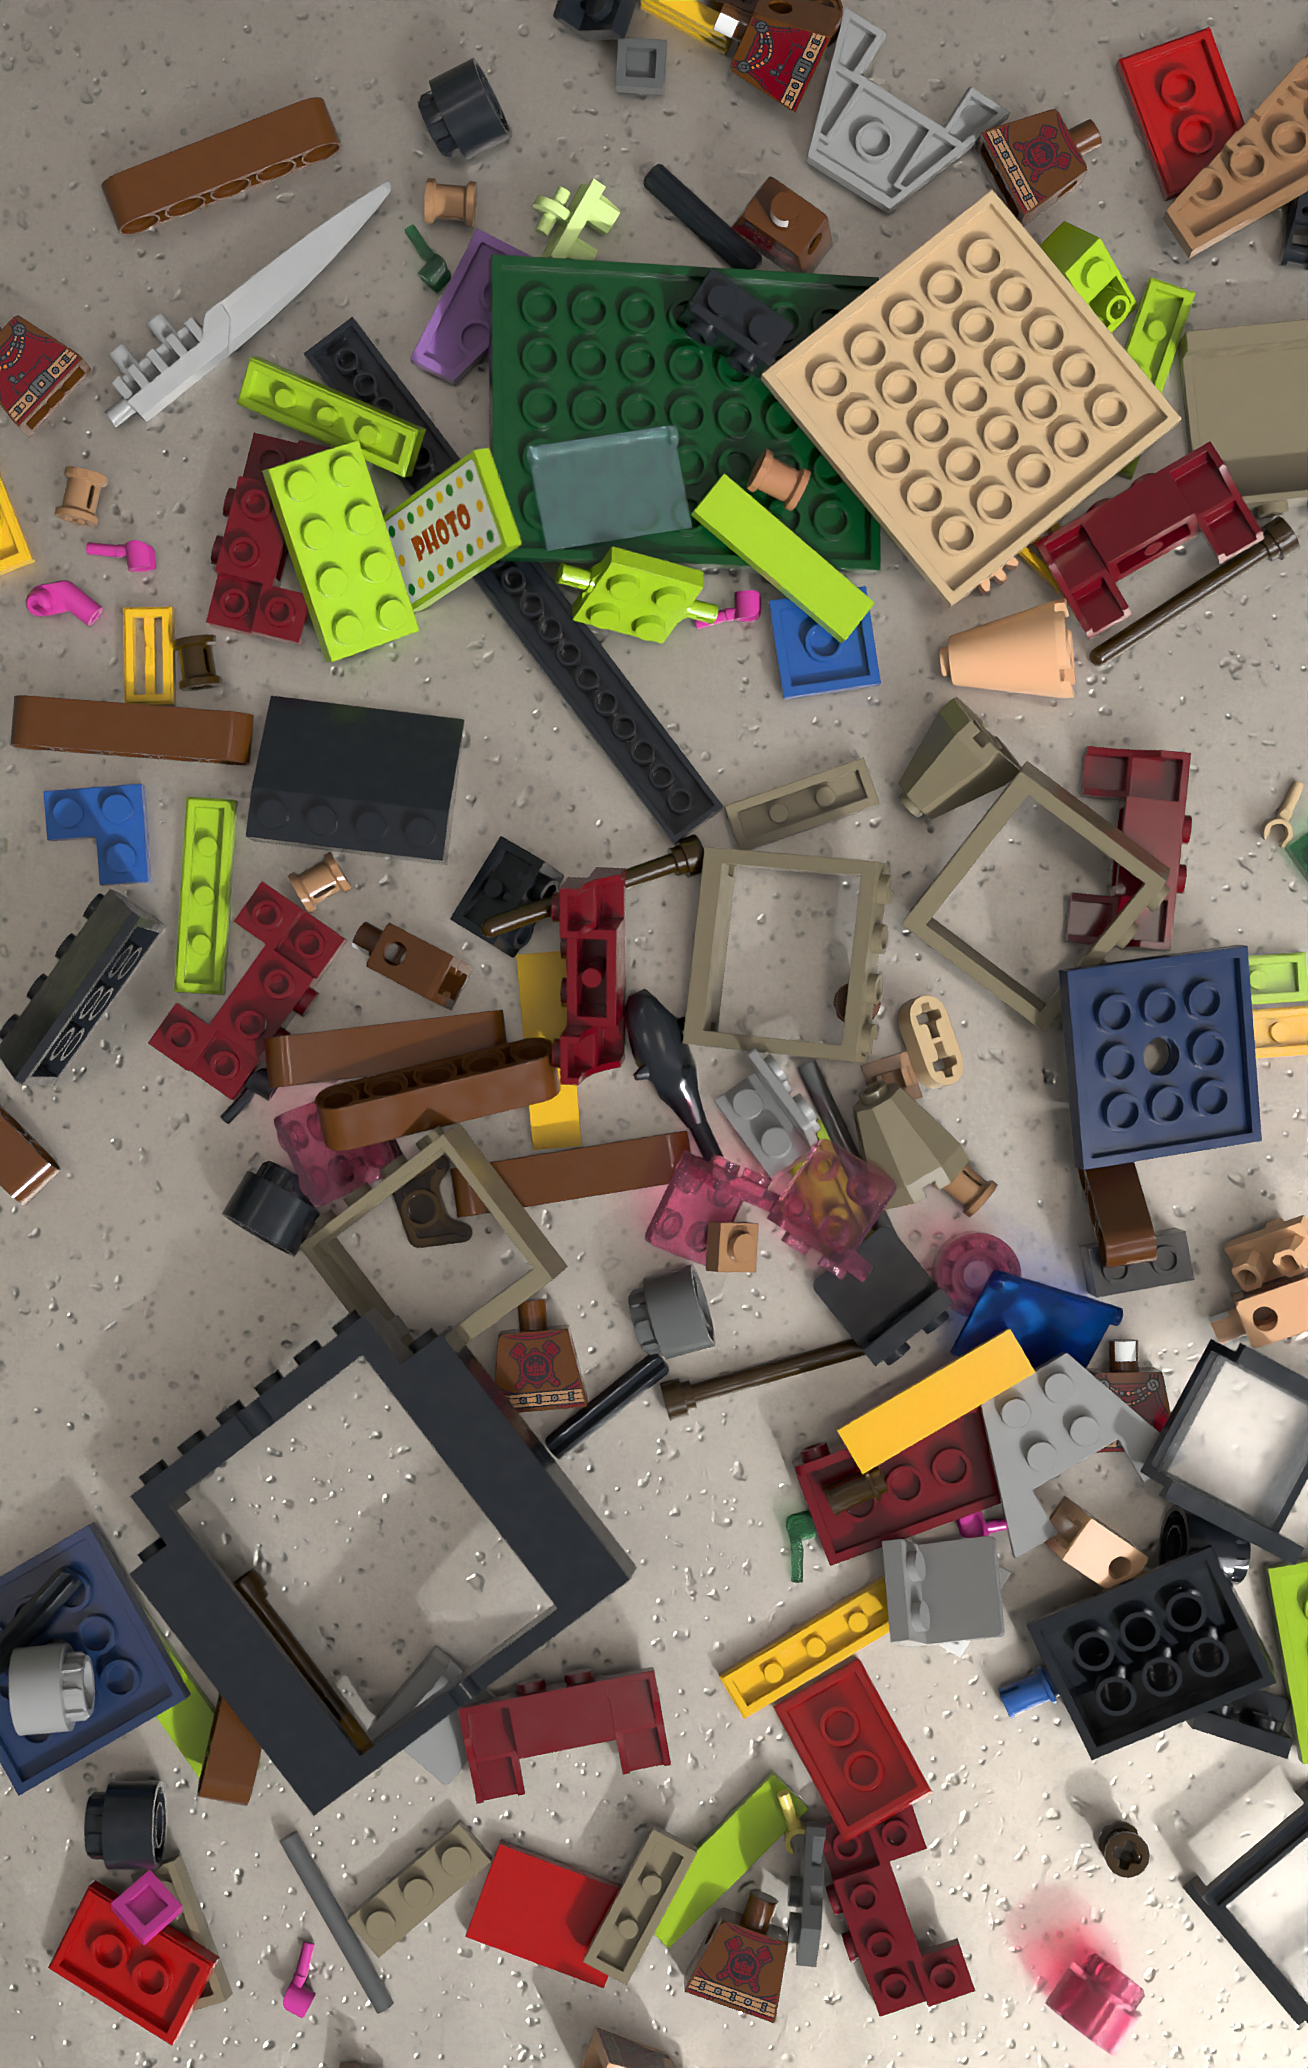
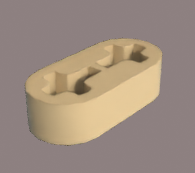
M931 995L919 996L908 1000L899 1009L897 1019L917 1079L925 1087L931 1089L954 1084L963 1074L964 1062L946 1008L938 998ZM926 1013L929 1022L919 1025L916 1016ZM942 1059L945 1068L935 1072L933 1062Z

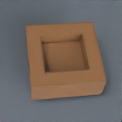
M708 1221L706 1271L756 1273L759 1223Z

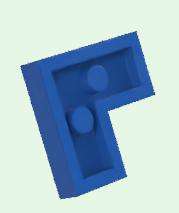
M143 784L43 791L47 840L53 842L96 838L99 883L101 886L152 883L146 797Z

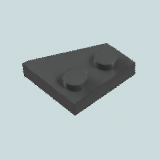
M806 1821L799 1876L790 1875L787 1906L796 1907V1912H789L787 1943L796 1944V1966L816 1967L822 1931L824 1867H821L826 1838V1823Z

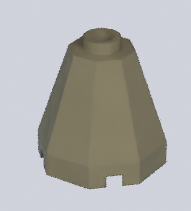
M958 697L949 701L937 713L898 783L904 791L899 796L900 801L917 818L925 814L932 820L1003 787L1014 778L1022 767L1005 744L997 736L994 738L986 729L988 726Z
M877 1081L859 1092L858 1096L860 1099L852 1108L865 1183L882 1210L919 1202L927 1197L923 1190L924 1187L934 1182L938 1190L950 1184L969 1162L964 1149L953 1135L896 1082L886 1085L885 1081Z

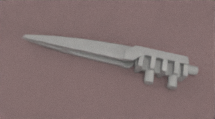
M389 180L318 226L253 275L225 299L215 304L205 312L203 326L195 318L191 317L184 322L185 326L177 332L167 318L160 313L151 319L147 326L162 345L156 350L152 348L147 352V357L140 363L125 344L115 348L109 357L124 376L121 378L117 377L111 383L122 395V398L104 411L117 428L135 412L144 421L148 422L276 316L329 264L376 211L391 191Z

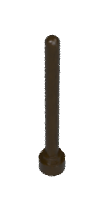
M1278 516L1261 527L1264 536L1263 540L1242 551L1094 648L1089 656L1091 663L1097 667L1104 666L1264 560L1273 561L1276 558L1284 560L1299 550V541L1290 525L1282 517Z
M695 834L677 841L674 847L668 849V854L627 868L625 890L675 873L677 876L685 874L688 878L701 874L704 848L699 838ZM553 895L486 918L481 923L482 934L486 937H495L551 917Z
M852 1338L694 1384H690L689 1380L680 1382L679 1378L659 1384L669 1420L673 1421L689 1416L688 1411L697 1409L696 1403L865 1356L866 1354Z
M256 1567L250 1569L235 1580L233 1585L357 1747L361 1749L372 1739L366 1734L367 1732L266 1599L269 1593L264 1588L267 1584Z

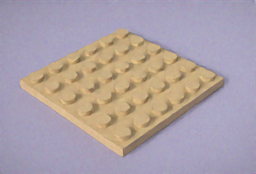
M993 189L761 375V381L949 609L1164 436L1182 419Z

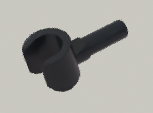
M261 1068L252 1073L241 1095L220 1115L224 1122L230 1124L253 1100L256 1094L267 1101L273 1097L278 1087L269 1088L267 1068Z

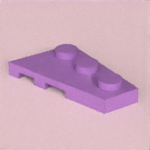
M478 228L410 358L412 364L453 385H456L489 353V258L492 254L533 257Z

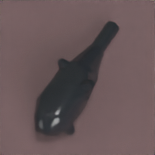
M642 989L628 997L624 1012L632 1055L638 1067L637 1071L633 1074L636 1081L649 1080L659 1098L690 1129L708 1170H715L727 1162L707 1122L698 1089L696 1062L689 1045L683 1043L686 1017H675L648 990Z

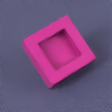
M149 1869L111 1903V1910L144 1946L182 1912V1905Z

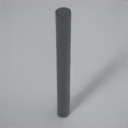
M816 1060L798 1067L873 1231L881 1226H888L896 1234L886 1210H882L865 1183L861 1156Z
M297 1831L286 1835L279 1841L375 2011L377 2014L384 2012L394 2004V2001L353 1929L346 1921L345 1915Z

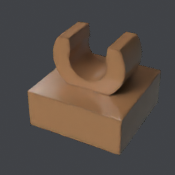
M907 1051L860 1065L866 1086L877 1081H885L886 1085L896 1082L914 1100L923 1097Z

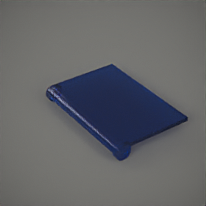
M996 1269L989 1276L950 1353L961 1356L1009 1328L1033 1369L1063 1351L1068 1353L1086 1369L1109 1325L1118 1326L1121 1323L1123 1309L1116 1305Z

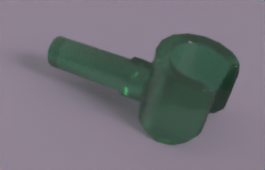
M410 225L405 229V233L421 258L426 262L417 272V275L433 292L438 293L451 280V272L445 260L429 248L416 226Z
M808 1510L791 1514L786 1519V1529L790 1540V1550L792 1551L791 1581L795 1583L803 1582L804 1549L802 1541L817 1538L811 1513Z

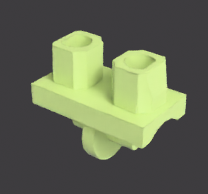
M592 179L589 185L581 184L567 209L565 205L571 193L563 187H558L552 199L542 195L537 196L532 206L542 218L535 230L539 234L548 237L553 226L557 225L540 257L578 260L595 259L597 250L579 239L578 236L585 224L601 235L607 234L614 225L620 210L602 195L606 186L595 179Z

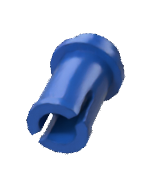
M1039 1666L1037 1667V1673L1005 1687L998 1688L1010 1718L1050 1700L1052 1704L1058 1703L1056 1698L1060 1694L1047 1669Z

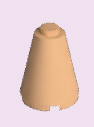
M1066 598L1056 599L949 636L948 646L940 647L942 675L951 676L952 683L956 686L1062 699L1074 698L1075 692L1072 686L1075 685L1072 631H1069L1068 628L1066 629L1065 617H1070Z

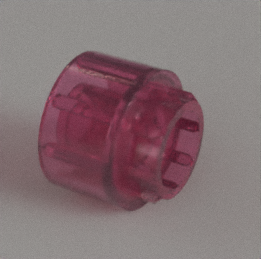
M981 1231L958 1233L945 1241L934 1257L932 1279L953 1302L950 1308L963 1316L978 1319L995 1316L1010 1306L1020 1289L1022 1275L1016 1254L1007 1243L991 1234ZM973 1261H983L989 1271L987 1281L980 1287H968L964 1281L965 1268Z
M1095 1953L1089 1954L1082 1966L1075 1961L1071 1963L1046 1999L1045 2004L1097 2046L1116 2057L1144 2016L1137 2007L1145 1995L1144 1989L1102 1956Z

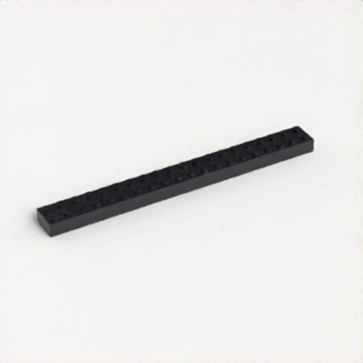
M353 317L304 353L306 360L326 386L426 429L412 476L402 477L392 472L410 497L461 460ZM497 560L472 577V580L673 845L723 809L721 802L587 625L573 620V607L539 562Z

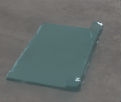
M670 425L529 447V462L547 551L691 528L692 524L677 452L679 436L676 426Z

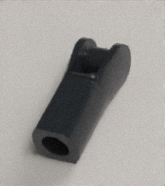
M1308 191L1289 202L1279 267H1286L1287 263L1304 265V270L1308 271V242L1307 245L1292 243L1293 234L1308 236Z

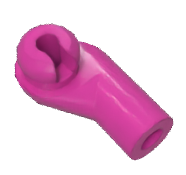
M68 580L38 585L26 597L28 611L37 617L71 612L84 624L90 626L99 618L103 611L101 605Z

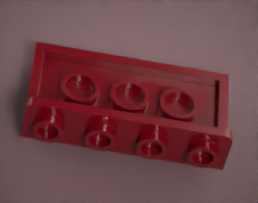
M980 1405L879 1464L890 1491L881 1494L882 1500L880 1501L872 1498L841 1512L837 1516L832 1512L822 1486L829 1485L860 1471L845 1443L843 1442L832 1447H828L826 1441L810 1445L799 1451L801 1458L792 1461L830 1566L881 1548L882 1541L903 1540L1001 1504Z

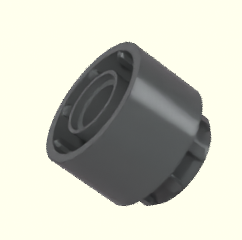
M693 1264L644 1277L643 1287L632 1290L628 1296L633 1327L644 1352L650 1355L662 1352L665 1359H671L716 1345L709 1305L701 1280Z

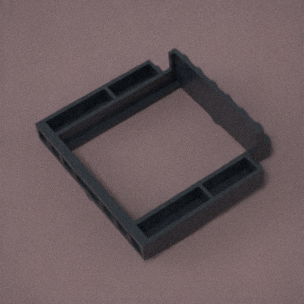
M375 1307L363 1316L355 1309L331 1327L337 1335L334 1339L323 1347L317 1339L293 1357V1360L298 1365L285 1377L278 1369L254 1387L255 1391L259 1394L258 1398L246 1407L240 1399L215 1417L221 1425L209 1436H206L202 1429L193 1434L177 1447L183 1456L170 1466H168L164 1459L157 1462L138 1477L144 1486L130 1496L161 1537L137 1554L143 1563L129 1575L313 1816L451 1713L466 1705L482 1690L630 1581L637 1568L451 1325L439 1335L431 1327L408 1345L414 1353L411 1355L400 1340L410 1331L398 1315L387 1323ZM363 1355L547 1594L553 1605L391 1725L375 1739L359 1749L178 1513V1510L191 1500L186 1493L187 1490Z

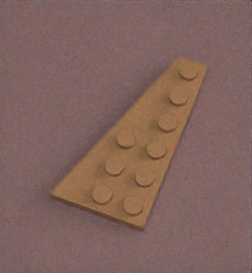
M1308 54L1304 58L1302 57L1254 111L1246 124L1239 131H1236L1227 141L1221 152L1206 168L1202 169L1166 210L1163 220L1188 259L1308 191Z

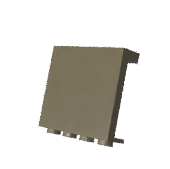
M1308 319L1186 331L1178 344V356L1188 452L1191 453L1211 441L1225 463L1250 512L1259 511L1260 518L1286 515L1291 507L1307 506L1308 508Z

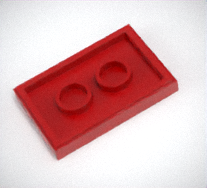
M1210 27L1118 59L1115 65L1164 201L1178 197L1202 169L1206 168L1221 152L1227 141L1236 131H1239L1245 125Z
M859 1658L773 1706L844 1841L847 1842L933 1793Z
M500 1839L465 1937L604 1989L608 1975L584 1963L583 1955L621 1884Z
M95 1880L88 1886L48 1968L172 2046L179 2039L220 1956L170 1925L164 1927L143 1946L111 1910V1903L120 1895Z

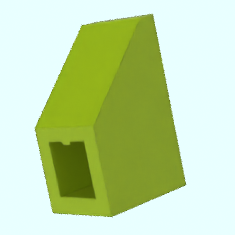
M1063 221L1039 245L1111 333L1139 306L1100 237Z

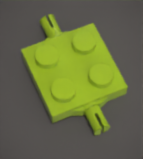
M611 546L603 560L588 570L561 562L556 572L555 580L557 584L582 589L573 603V620L593 625L600 629H608L635 636L645 641L663 644L677 623L683 619L691 618L713 625L718 616L719 608L717 604L696 600V597L704 588L703 571Z

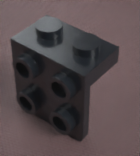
M888 1226L877 1228L813 1282L814 1291L875 1367L882 1361L889 1366L900 1359L911 1348L907 1341L921 1329L926 1334L937 1329L949 1318L950 1315L946 1309L953 1304L943 1289L933 1281L895 1232Z

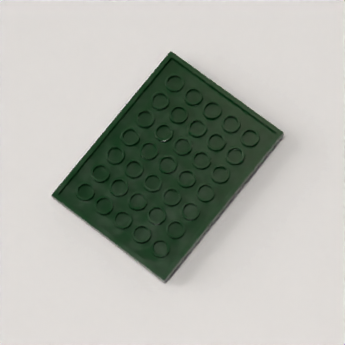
M491 255L489 258V451L491 452L521 539V545L500 558V561L598 564L603 560L611 546L686 567L753 569L690 515L724 473L840 573L875 574L881 571L880 524L761 381V376L756 378L754 375L746 376L737 372L727 363V356L713 346L705 347L693 341L686 334V327L677 322L712 267ZM714 268L794 325L774 356L775 360L771 366L879 280V277ZM766 448L773 451V458L797 470L804 467L811 471L805 491L792 511L785 509L782 501L758 489L755 492L746 489L751 472L761 453Z

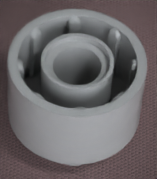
M68 1643L19 1647L13 1650L9 1667V1702L13 1725L19 1736L72 1731L76 1721H85L92 1715L95 1703V1681L89 1655L84 1654L82 1651L72 1652Z

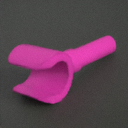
M140 540L129 541L125 545L87 543V554L118 558L127 557V566L130 572H146L156 569L153 547Z
M755 590L735 592L734 608H724L718 611L717 619L713 625L733 620L740 622L756 621L762 612V597L759 592ZM695 620L697 629L712 626L706 622Z
M981 1511L955 1520L959 1532L964 1538L989 1536L990 1533L1007 1530L1005 1518L991 1519L985 1522Z
M303 1941L296 1972L283 1999L284 2008L300 2018L305 2016L316 1995L315 1992L303 1986L308 1975L315 1947L314 1943Z

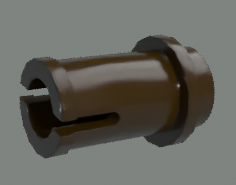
M879 1465L864 1474L859 1471L834 1483L822 1486L829 1506L835 1516L872 1498L880 1501L882 1500L881 1494L890 1491Z

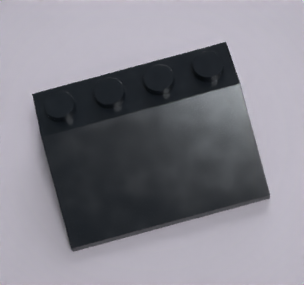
M271 696L252 783L245 837L254 842L447 865L465 719Z
M109 889L105 896L102 893L95 896L84 912L83 917L87 919V922L77 936L73 933L69 934L56 951L55 957L59 959V962L49 976L44 973L41 974L29 989L26 997L31 1001L20 1016L16 1013L13 1014L0 1030V1039L2 1040L0 1044V1059L13 1079L21 1085H55L165 929L166 925L120 892Z
M1211 1544L1042 1616L1026 1625L1091 1760H1095L1277 1683L1274 1666L1269 1654Z

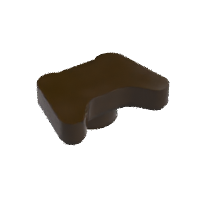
M442 1155L393 1193L407 1239L416 1248L463 1243L470 1240L473 1235L471 1225L454 1219L447 1211L440 1187L442 1179L451 1166L449 1158L445 1155Z

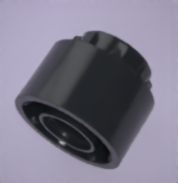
M471 58L429 80L431 90L421 95L418 107L433 141L443 156L451 158L462 153L468 160L512 137L499 101L475 58Z
M266 1161L262 1163L256 1174L250 1171L246 1172L221 1214L262 1241L295 1257L300 1249V1244L305 1241L314 1226V1221L320 1216V1213L314 1209L320 1198V1192L318 1188L297 1174L272 1161Z
M1175 1504L1170 1507L1163 1520L1159 1538L1158 1562L1159 1566L1211 1544L1231 1583L1238 1585L1244 1580L1248 1571L1251 1552L1250 1542Z
M112 1781L109 1782L106 1792H94L90 1795L86 1805L84 1821V1842L87 1856L95 1860H104L107 1870L159 1869L164 1856L167 1827L166 1795L163 1782Z

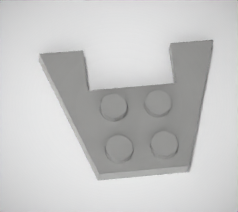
M845 7L807 156V163L889 215L978 143L981 132L1000 126L1009 118L1010 111L974 88L968 87L942 127L863 76L884 43L886 33Z
M1065 1351L1035 1368L1034 1374L980 1405L1012 1555L1015 1559L1058 1534L1033 1490L1092 1454L1118 1440L1143 1482L1150 1479L1141 1473L1140 1470L1160 1433ZM1177 1449L1168 1468L1187 1456Z

